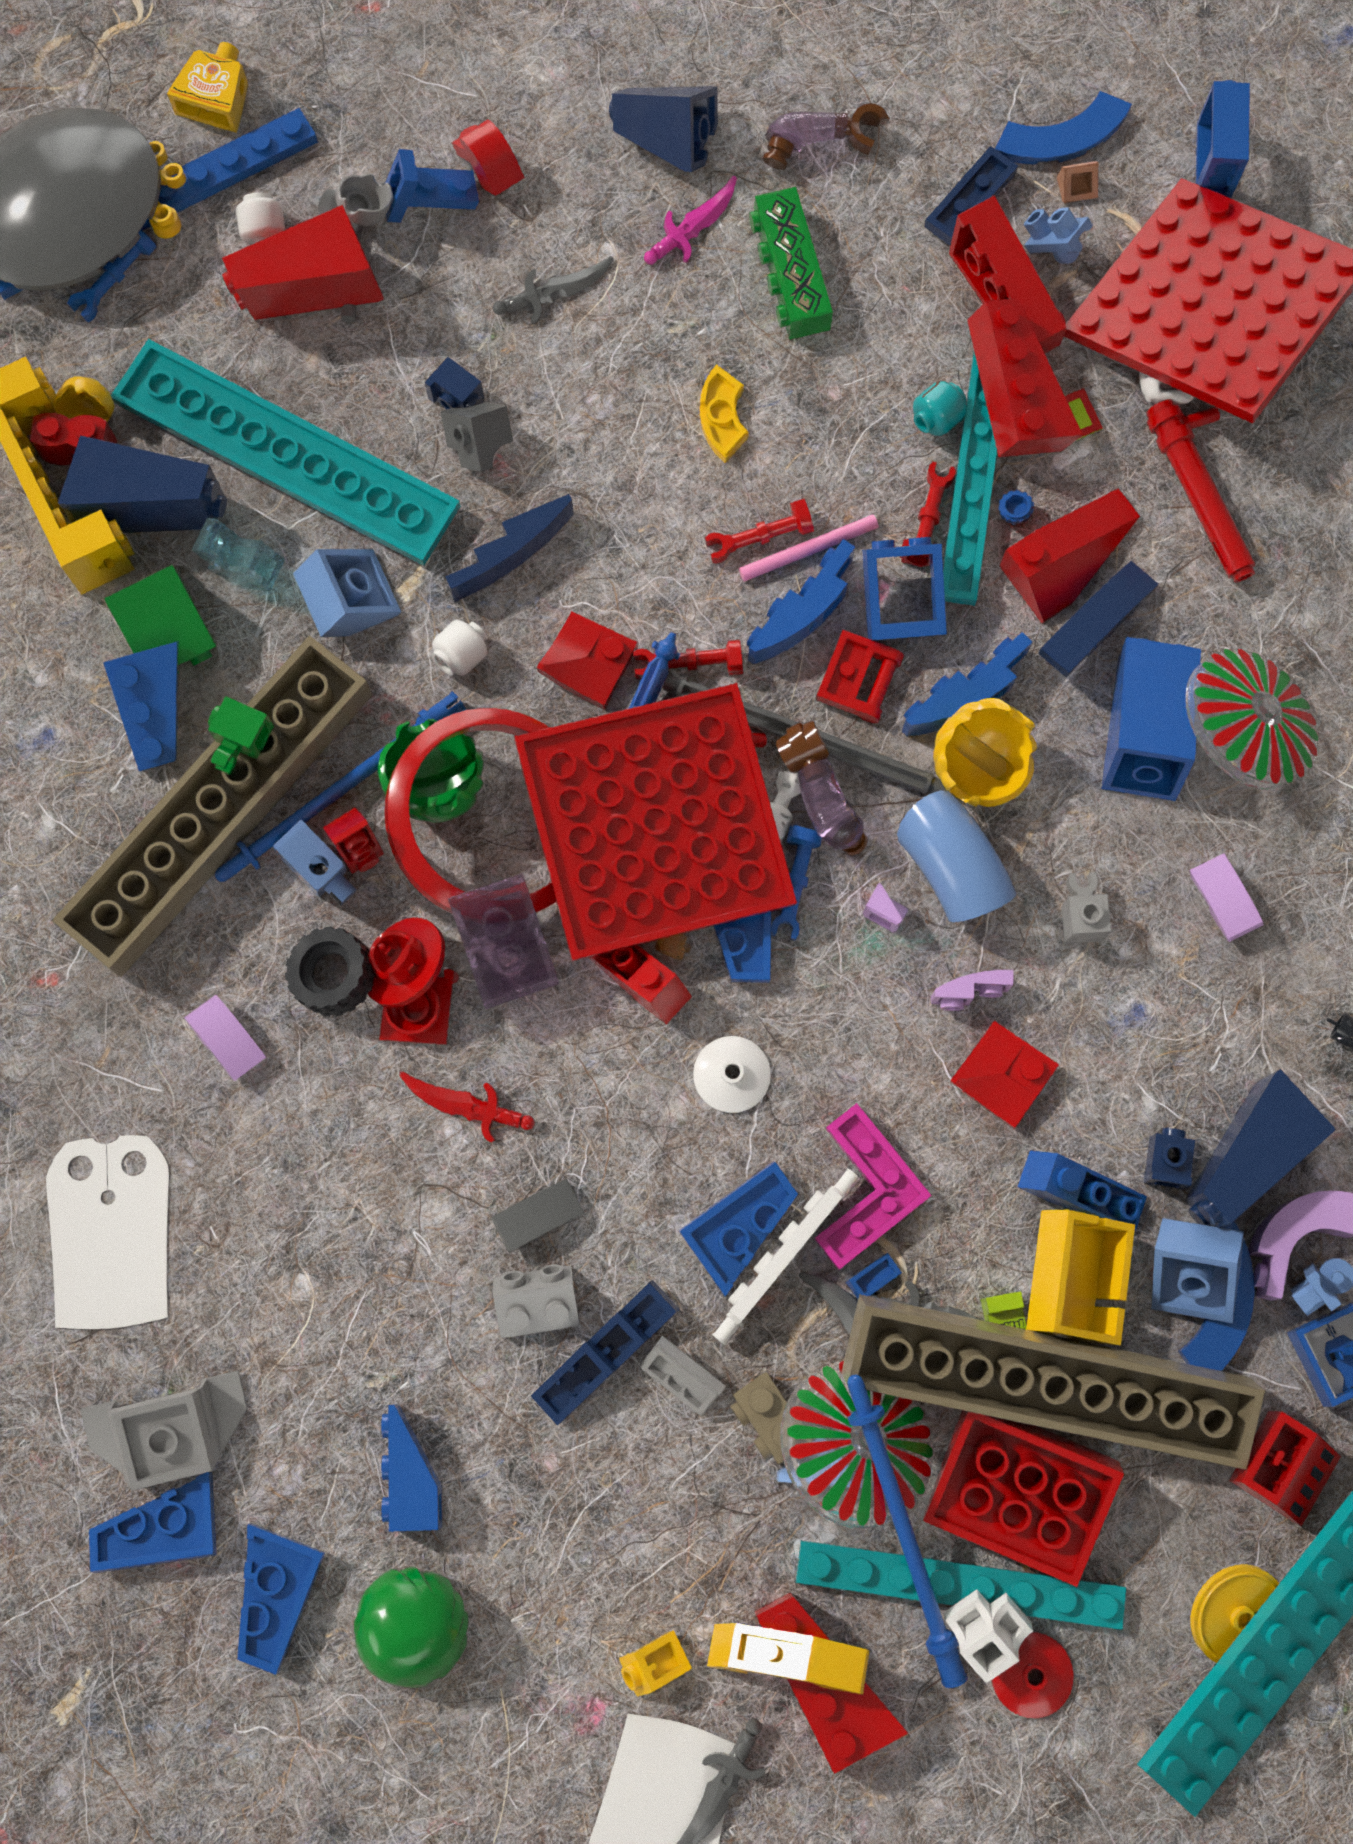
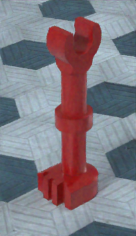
M932 462L929 465L926 478L930 489L925 507H922L919 511L918 520L920 525L916 538L932 537L934 526L939 524L941 518L939 508L943 493L953 483L956 473L955 467L951 466L948 475L940 477L935 473L937 462ZM908 538L903 540L902 547L909 546ZM929 554L899 556V558H902L901 562L918 567L930 566Z
M805 498L790 503L792 516L768 524L762 521L756 523L755 528L734 535H723L717 532L708 534L705 537L707 546H712L713 544L722 546L720 551L710 554L712 563H722L730 553L738 548L757 542L763 545L769 543L770 538L794 530H798L802 535L814 532L812 518Z
M740 639L729 640L724 649L696 651V648H687L686 652L680 653L678 660L668 661V669L688 667V671L698 670L697 666L727 663L729 676L744 674ZM642 648L633 651L634 659L637 661L646 660L650 662L656 657L655 653H651L647 649ZM646 667L635 669L636 679H642Z

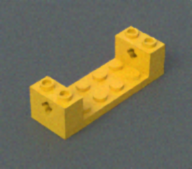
M25 356L0 368V442L61 568L82 595L135 570L129 558L135 553L117 521L114 519L109 522L102 510L71 524L67 523L63 515L64 511L58 504L59 499L55 492H52L48 484L50 483L49 477L42 464L37 461L34 455L36 451L28 437L31 434L33 416L42 413H55L52 402L56 392L52 385L49 384L41 367L33 369Z

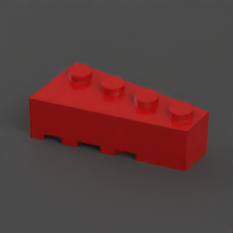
M995 195L960 213L957 216L949 255L981 302L984 304L990 300L1019 299L1044 353L1060 346L1067 329L1065 318L1055 307Z
M1020 300L986 301L967 319L998 457L1063 451L1083 434Z
M791 1592L754 1611L762 1628L830 1640ZM787 1679L834 1774L909 1734L866 1681L862 1695L823 1688L809 1682Z

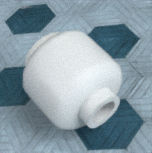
M257 192L247 194L236 207L239 236L247 243L254 244L285 230L282 205L276 199H272L269 193Z
M454 620L433 640L432 647L434 652L431 654L437 666L446 674L452 676L455 673L465 676L487 655V646L484 642L487 638L486 634L474 622L467 624L461 620Z

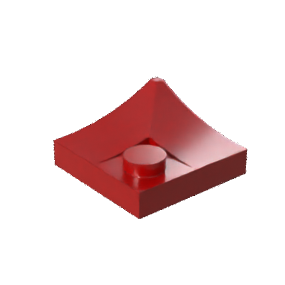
M571 611L553 644L539 662L537 672L574 695L605 710L633 657V651L638 648V642Z
M993 1021L979 1043L952 1077L950 1083L1015 1130L1057 1070L1059 1064L996 1021Z

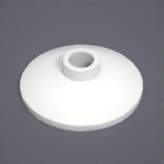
M726 1036L718 1038L704 1047L696 1059L693 1076L696 1090L706 1104L721 1112L740 1113L751 1109L763 1099L770 1084L771 1071L766 1055L755 1043L738 1036ZM736 1066L740 1071V1075L736 1079L728 1078L725 1075L727 1067Z

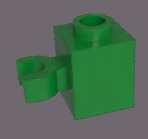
M225 696L222 704L214 707L208 720V731L216 742L221 743L214 752L211 763L216 765L215 768L230 775L236 765L240 752L257 760L274 728L268 715Z

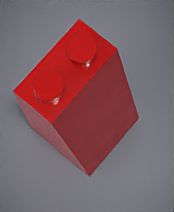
M343 205L222 257L227 272L223 273L222 277L231 295H234L240 309L247 308L254 320L341 308L346 304L361 305L384 300L372 268Z

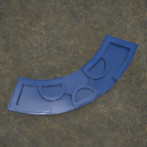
M1100 91L1086 110L1063 123L1050 126H1026L1008 121L995 149L1011 161L1021 164L1037 165L1038 162L1058 160L1061 163L1085 155L1088 150L1101 142H1106L1122 125L1130 112L1132 104Z
M1235 1221L1220 1227L1240 1231ZM1244 1238L1233 1323L1205 1319L1195 1336L1178 1350L1186 1364L1222 1371L1236 1354L1244 1340L1253 1312L1255 1295L1252 1261Z

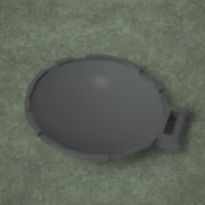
M67 108L43 113L27 119L0 136V280L12 283L18 289H59L83 282L102 272L100 269L102 265L109 262L116 255L122 258L133 248L141 238L138 232L146 220L152 219L154 216L161 186L160 169L155 153L145 136L134 125L118 115L107 111L90 108Z

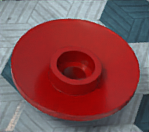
M1031 1632L1019 1647L1020 1661L991 1681L998 1699L1011 1712L1026 1718H1043L1059 1710L1067 1701L1073 1686V1667L1067 1652L1056 1640L1043 1633ZM1032 1669H1039L1041 1671L1042 1678L1037 1684H1030L1027 1676Z

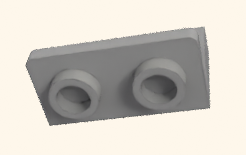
M552 1264L531 1272L509 1271L493 1279V1298L501 1338L580 1326L571 1266Z

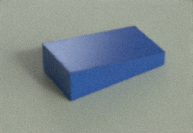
M887 1252L849 1279L846 1284L858 1299L859 1294L871 1296L902 1272Z

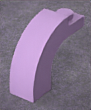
M1330 1190L1310 1193L1280 1205L1261 1222L1252 1237L1248 1249L1251 1256L1263 1258L1262 1263H1258L1254 1271V1286L1257 1287L1256 1297L1270 1301L1282 1299L1290 1254L1295 1244L1307 1233L1321 1232L1343 1238L1353 1237V1193Z

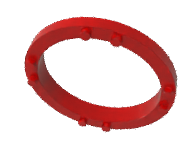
M477 708L465 710L447 716L429 726L417 736L398 760L392 772L385 798L384 814L388 841L392 853L406 878L424 897L438 907L465 919L494 923L514 921L532 916L556 902L551 881L543 888L531 894L511 899L480 897L453 886L430 866L421 853L412 832L409 815L410 792L417 770L428 753L441 743L457 735L474 731H498L517 736L550 728L546 724L525 714L507 709Z

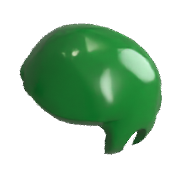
M427 719L424 723L412 727L409 726L410 722L406 721L397 726L396 740L388 743L383 748L378 761V777L385 796L392 772L400 757L417 736L436 723L437 720ZM465 734L457 735L441 743L428 753L420 764L412 783L409 799L410 818L430 823L446 822L460 817L475 805L477 793L484 785L481 778L484 769L483 752L475 748V740L472 736Z
M408 1567L400 1571L394 1569L387 1570L365 1590L359 1601L357 1616L354 1621L355 1644L358 1655L369 1672L385 1683L406 1688L426 1687L435 1679L445 1677L462 1656L467 1645L469 1616L464 1610L462 1597L445 1576L432 1571H419L416 1567Z

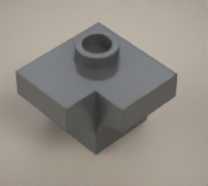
M484 402L471 407L450 408L441 411L447 447L458 450L462 468L479 472L493 468V457L496 451L501 446L513 442L506 405Z

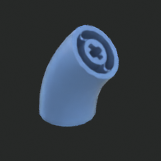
M940 790L931 793L918 801L907 812L897 832L898 842L908 852L927 878L944 909L948 921L960 922L979 917L1002 907L1016 896V890L991 842L966 808L949 791Z

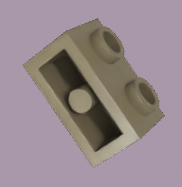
M767 1372L762 1373L732 1394L736 1402L730 1407L743 1427L750 1423L759 1437L753 1440L766 1462L773 1458L777 1464H780L790 1457L789 1450L796 1444L812 1442L811 1438L795 1439L787 1434V1429L790 1426L802 1424L791 1416L790 1406Z

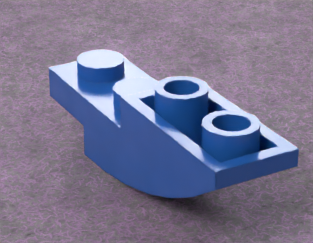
M843 539L836 550L830 547L820 562L819 566L822 567V570L816 578L810 576L799 594L790 589L783 599L776 598L767 613L769 620L763 628L757 626L746 643L749 647V662L757 664L790 649L820 627L835 611L846 595L848 583L840 578L853 561L854 545Z
M1023 632L1013 640L1007 637L993 651L995 657L987 665L983 661L971 670L967 678L959 670L950 679L946 675L943 676L931 688L932 696L924 703L920 700L916 701L905 712L903 716L906 720L901 732L908 737L939 731L945 721L963 705L986 698L1000 699L1012 689L1017 678L1011 669L1027 655L1032 641Z

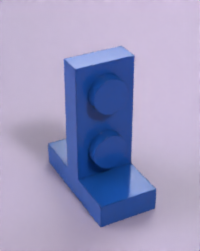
M398 150L385 183L391 185L394 198L386 214L387 222L401 223L407 207L476 209L479 198L473 170L418 168L415 164L413 150Z

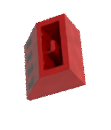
M1268 1411L1254 1436L1247 1469L1236 1468L1229 1481L1296 1525L1302 1527L1341 1456L1317 1433L1282 1411Z

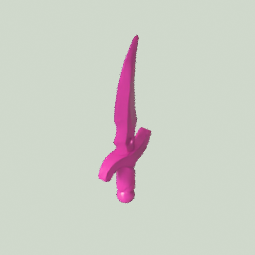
M732 176L726 185L711 199L687 213L679 226L676 227L674 225L672 211H668L664 220V229L667 236L644 254L645 263L649 265L655 264L658 259L664 257L675 247L683 252V262L687 263L692 250L688 240L698 237L702 229L711 226L723 213L733 196L737 181L736 176Z

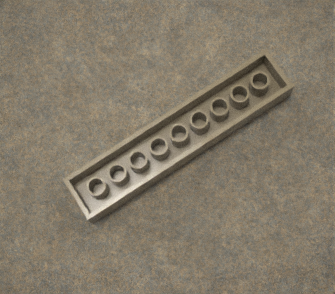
M309 635L247 704V706L267 714L274 725L257 760L240 752L236 765L230 775L215 768L216 765L211 763L214 752L221 745V743L214 740L52 921L122 978L211 878L215 871L238 847L236 843L244 841L373 696L367 681Z
M859 1294L841 1372L846 1384L848 1378L856 1374L862 1377L866 1390L1245 1470L1247 1469L1265 1390L1247 1376Z

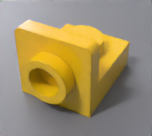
M674 1630L619 1658L623 1667L621 1669L623 1680L627 1687L635 1692L636 1696L652 1693L692 1669Z

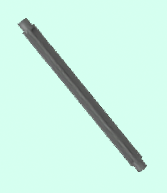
M668 674L663 685V690L676 694V697L711 689L690 681L688 678L683 677L680 679ZM742 701L748 724L755 728L783 737L787 734V728L799 723ZM818 730L828 748V756L921 791L923 794L945 790L941 780L934 777V774L931 772L928 773Z

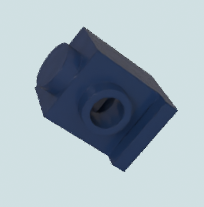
M449 357L424 382L428 399L433 403L438 399L439 403L446 410L450 408L471 407L484 402L481 381Z
M1162 1128V1134L1155 1133L1149 1137L1144 1183L1181 1190L1192 1186L1191 1172L1195 1140L1185 1138L1186 1131L1175 1128ZM1169 1149H1174L1179 1153L1177 1163H1173L1168 1159L1167 1153Z

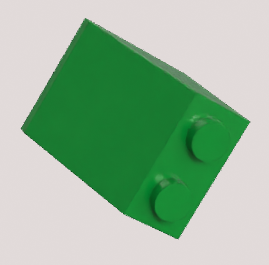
M175 565L162 569L104 598L133 653L179 641L178 665L190 660L192 665L195 666L213 656L210 649L217 645Z

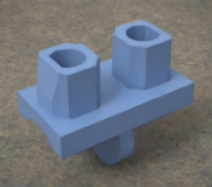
M1069 207L1059 208L1050 217L1044 209H1036L1024 222L1025 228L1031 235L1024 246L1029 253L1052 252L1058 263H1073L1082 250V244L1078 238L1084 231L1090 230L1093 224L1088 217L1075 218Z
M1331 1258L1325 1261L1318 1271L1312 1262L1303 1269L1306 1279L1290 1290L1293 1293L1292 1297L1307 1316L1324 1304L1333 1311L1341 1305L1338 1294L1345 1293L1353 1287V1268L1346 1260Z

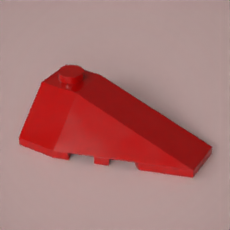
M1118 488L1035 530L1005 550L999 567L1043 624L1074 603L1084 587L1095 576L1109 555L1138 521L1140 515Z

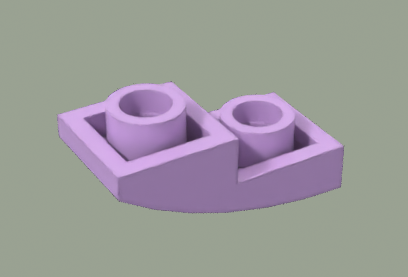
M1224 853L1189 870L1191 879L1209 905L1210 914L1228 942L1263 926V921L1252 899Z
M1013 970L983 971L956 978L934 990L931 995V1004H940V1009L960 1011L964 1009V1005L969 1006L973 1001L974 991H979V996L1001 997L1003 992H1008L1013 986Z
M214 995L184 1017L204 1046L212 1052L233 1081L266 1058L254 1040L217 995Z

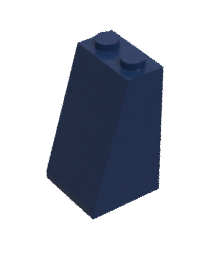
M80 435L58 504L71 523L102 510L109 522L114 519L117 521L123 533L215 529L218 517L222 518L225 513L227 498L210 465Z
M1281 1069L1259 1080L1252 1087L1184 1201L1191 1207L1188 1212L1198 1224L1220 1228L1234 1222L1336 1130Z

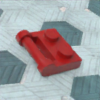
M842 630L818 690L816 700L857 715L869 723H879L883 713L880 709L895 669L902 664L904 654L895 648ZM873 657L879 659L882 664L868 700L864 702L856 698Z

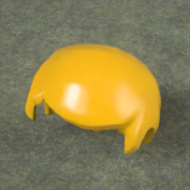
M986 698L963 705L945 721L935 739L933 751L935 772L944 788L959 800L974 807L978 805L994 807L1018 797L1028 786L1034 773L1032 753L1037 750V743L1031 735V731L1035 728L1034 722L1016 708L997 698Z

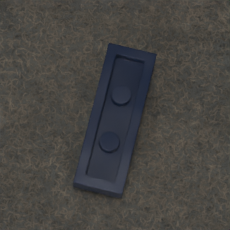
M990 146L926 218L924 227L945 243L951 245L957 216L994 195L996 197L1015 176L1018 165Z

